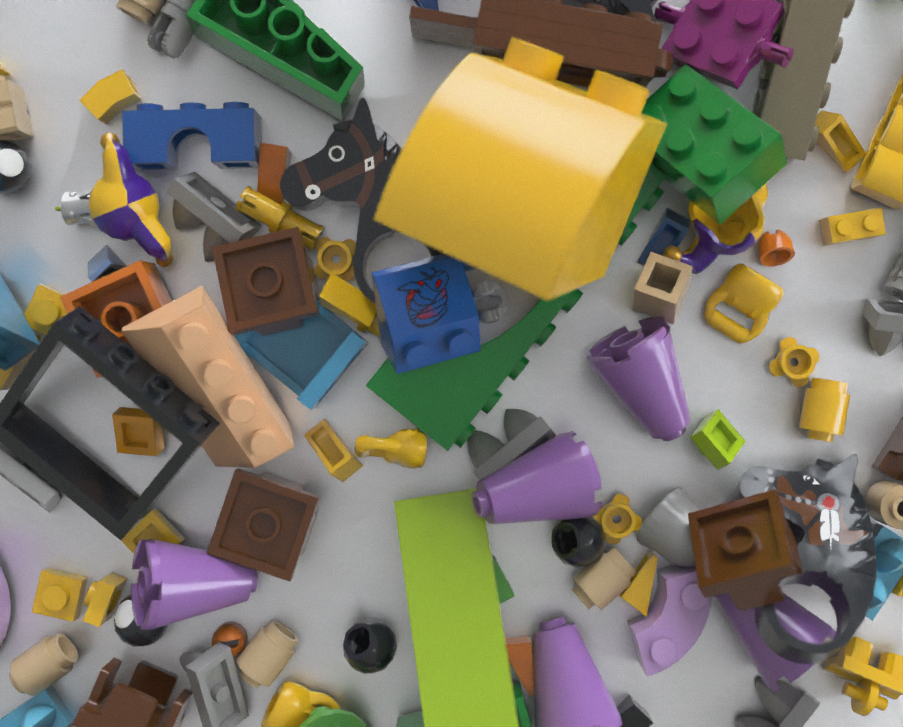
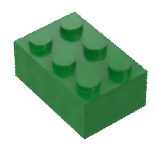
M687 64L680 68L646 99L641 113L667 123L651 164L667 176L665 178L667 182L718 224L723 223L787 165L782 134Z

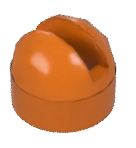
M776 230V234L771 235L768 231L764 232L757 243L759 260L764 266L785 264L795 255L792 240L787 233L781 230Z
M229 621L221 624L215 630L211 644L213 647L219 641L238 639V645L229 646L234 658L246 647L248 635L241 624Z

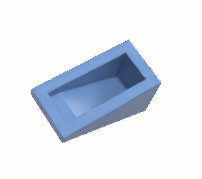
M105 245L88 262V278L93 282L127 265Z

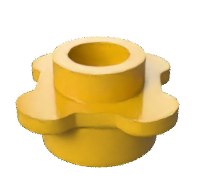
M328 237L319 239L316 243L318 264L314 267L316 276L326 280L332 272L345 281L352 280L355 277L353 264L356 242L352 239H345L343 242L331 241ZM338 255L340 261L334 263L332 261L333 256Z
M783 338L779 342L780 351L776 359L769 362V372L773 376H783L789 379L795 387L805 386L809 381L808 376L812 374L815 365L819 361V353L815 348L798 345L795 338ZM792 358L797 359L796 366L790 364Z
M615 494L612 501L601 507L598 514L593 516L601 524L605 532V541L609 544L615 545L620 543L621 538L629 536L632 532H637L642 526L641 517L634 514L629 507L630 500L624 494ZM619 515L621 518L620 522H613V517Z

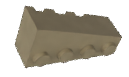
M780 0L785 13L773 31V35H775L774 43L792 48L793 57L791 61H788L789 65L786 68L762 59L760 77L766 80L765 89H757L751 112L782 134L786 157L805 160L807 152H812L817 143L819 127L815 126L819 108H824L828 101L831 83L827 82L831 63L835 64L841 54L843 37L839 36L843 18L847 19L851 14L855 0Z

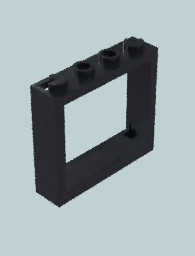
M81 306L54 322L0 402V442L119 540H122L143 518L220 424L203 409V406L195 403L176 387L170 378L158 372L139 356L133 347L121 341L102 325L98 318L95 319ZM64 345L183 443L139 498L24 405Z

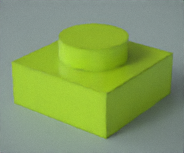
M719 409L708 414L690 436L699 451L707 457L717 470L729 465L746 442Z

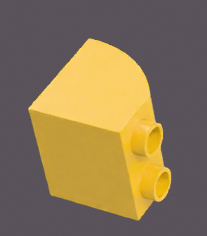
M511 37L504 59L470 53L440 86L418 119L395 163L374 220L545 300H550L605 276L667 123L641 113L650 92L649 89L599 70H595L588 91L576 88L556 80L564 56L538 45Z

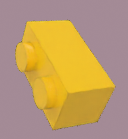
M882 208L828 216L819 220L823 246L886 235Z

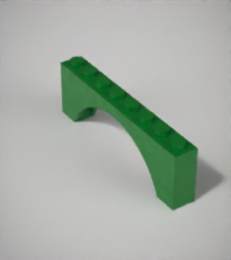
M650 164L618 242L621 246L637 228L638 225L632 220L641 208L649 212L665 192L659 186L667 176L653 164ZM576 288L550 300L540 298L532 309L513 327L498 337L480 345L481 351L400 374H396L389 358H387L365 386L445 450L448 451L453 444L461 448L476 429L471 424V421L480 410L486 414L491 411L503 395L497 390L507 376L513 381L519 376L530 361L524 356L534 342L541 347L556 329V326L551 323L561 309L568 313L584 293Z

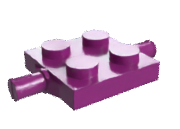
M690 0L682 9L661 1L658 4L659 8L656 7L654 17L656 20L673 25L672 32L661 48L673 54V64L679 67L687 64L700 75L734 89H739L748 72L762 59L786 68L789 65L788 61H791L793 57L792 48L772 42L773 31L785 13L782 3L778 1Z

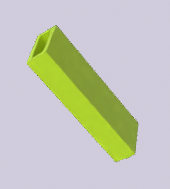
M476 488L394 501L424 727H520L488 523L485 517L479 518L472 503V492H475Z

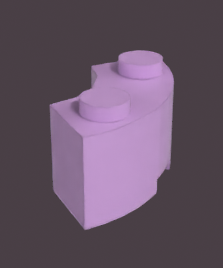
M671 565L657 569L658 587L653 602L648 606L647 617L641 614L627 621L638 662L646 676L659 673L679 661L693 647L706 625L712 596L705 598L698 587L695 566L679 567Z

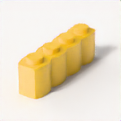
M903 74L892 92L886 111L872 136L868 151L855 173L850 188L896 210L903 208Z

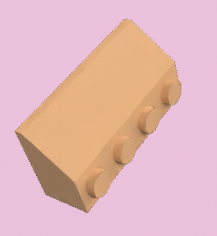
M203 286L122 327L123 334L139 356L158 372L170 378L176 387L195 403L203 406V409L220 423L202 445L215 466L256 468L294 448L290 422L235 336L229 333L228 325Z

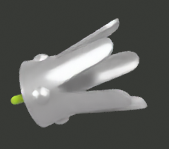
M91 191L86 193L65 192L63 194L61 207H55V210L61 211L63 220L68 226L82 225L84 223L97 226L91 218L88 206Z

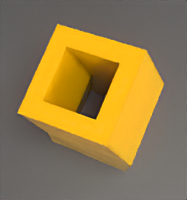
M121 69L99 80L79 101L98 120L107 125L122 109L142 99L130 75Z

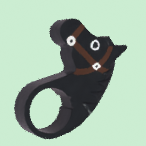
M361 98L352 120L333 124L334 132L330 135L325 147L321 151L305 160L290 165L284 171L280 180V189L284 199L292 207L301 211L314 210L325 201L340 207L360 208L354 256V274L362 293L371 302L375 303L374 291L366 275L367 260L371 251L378 243L386 238L393 237V234L399 231L375 221L374 217L402 148L388 133L373 123L368 103L365 98ZM420 242L428 250L431 257L444 254V252Z

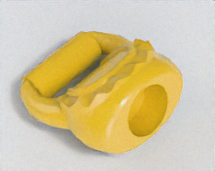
M737 264L729 271L724 283L715 289L707 299L704 311L706 324L738 344L748 343L759 336L765 328L770 312L777 307L782 299L783 289L745 264ZM722 301L727 303L729 307H734L745 314L747 318L753 319L751 329H746L717 311L715 307Z
M419 428L412 430L402 429L388 438L361 435L356 440L354 452L360 458L367 456L383 457L384 461L395 463L402 467L411 469L421 468L426 459L427 437Z
M286 681L279 686L263 716L261 727H299L308 719L312 710L316 709L319 705L327 706L331 710L341 709V707L328 694L310 691L309 688L302 684Z

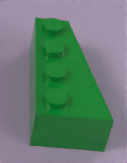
M195 0L186 14L195 37L342 122L365 87L363 66L323 28L319 29L305 15L304 10L293 0Z

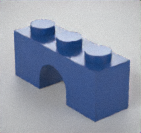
M189 102L180 104V109L163 110L162 105L144 103L138 104L137 110L122 111L123 147L128 151L133 168L136 171L178 170L179 149L185 140L193 136H205L208 138L211 148V162L220 169L259 168L262 118L254 108H249L248 103L225 102L223 103V109H206L205 104Z

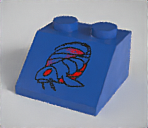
M444 253L371 272L381 345L396 374L481 351L479 315L461 260Z

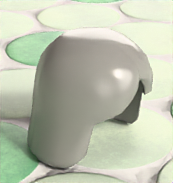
M677 488L671 491L653 509L639 528L637 533L638 543L654 550L676 566H695L688 513L701 509L690 499L684 489Z

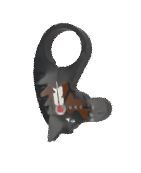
M857 454L850 455L838 465L817 459L814 464L800 471H784L763 466L752 467L742 474L733 493L732 501L776 489L781 499L785 519L795 536L803 574L778 579L779 586L801 584L811 587L813 584L825 591L831 598L829 602L836 614L837 630L832 641L821 644L803 642L789 634L782 627L775 614L774 603L755 608V622L761 638L774 653L790 662L815 664L834 655L852 638L860 627L873 599L876 581V549L869 512L861 492L854 483L858 464Z

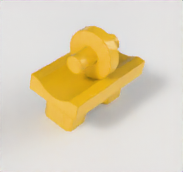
M852 636L838 650L837 656H832L825 660L823 670L857 684L845 682L842 687V694L851 697L853 712L867 716L874 708L885 711L888 706V699L879 696V694L893 700L903 695V656L891 652H883L880 656L878 668L868 665L873 645L866 640Z

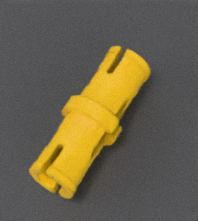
M250 186L244 189L240 196L243 201L237 202L235 210L269 227L268 231L271 233L299 227L302 232L304 246L311 251L314 250L319 240L318 237L322 236L324 232V226L318 225L292 211V205L286 202L279 204L253 190Z

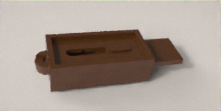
M481 0L478 18L411 6L409 15L413 37L472 47L474 54L504 59L511 37L556 52L564 56L556 80L584 89H589L595 70L612 74L646 88L653 78L666 77L667 73L672 70L673 54L659 48L664 23L652 21L650 15L640 12H629L623 16L608 13V9L601 5L584 4L579 8L563 5V0Z

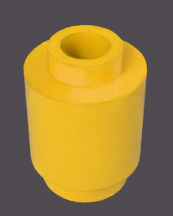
M812 378L811 387L805 390L799 428L808 429L806 438L833 442L834 434L844 436L851 396L846 394L848 383Z

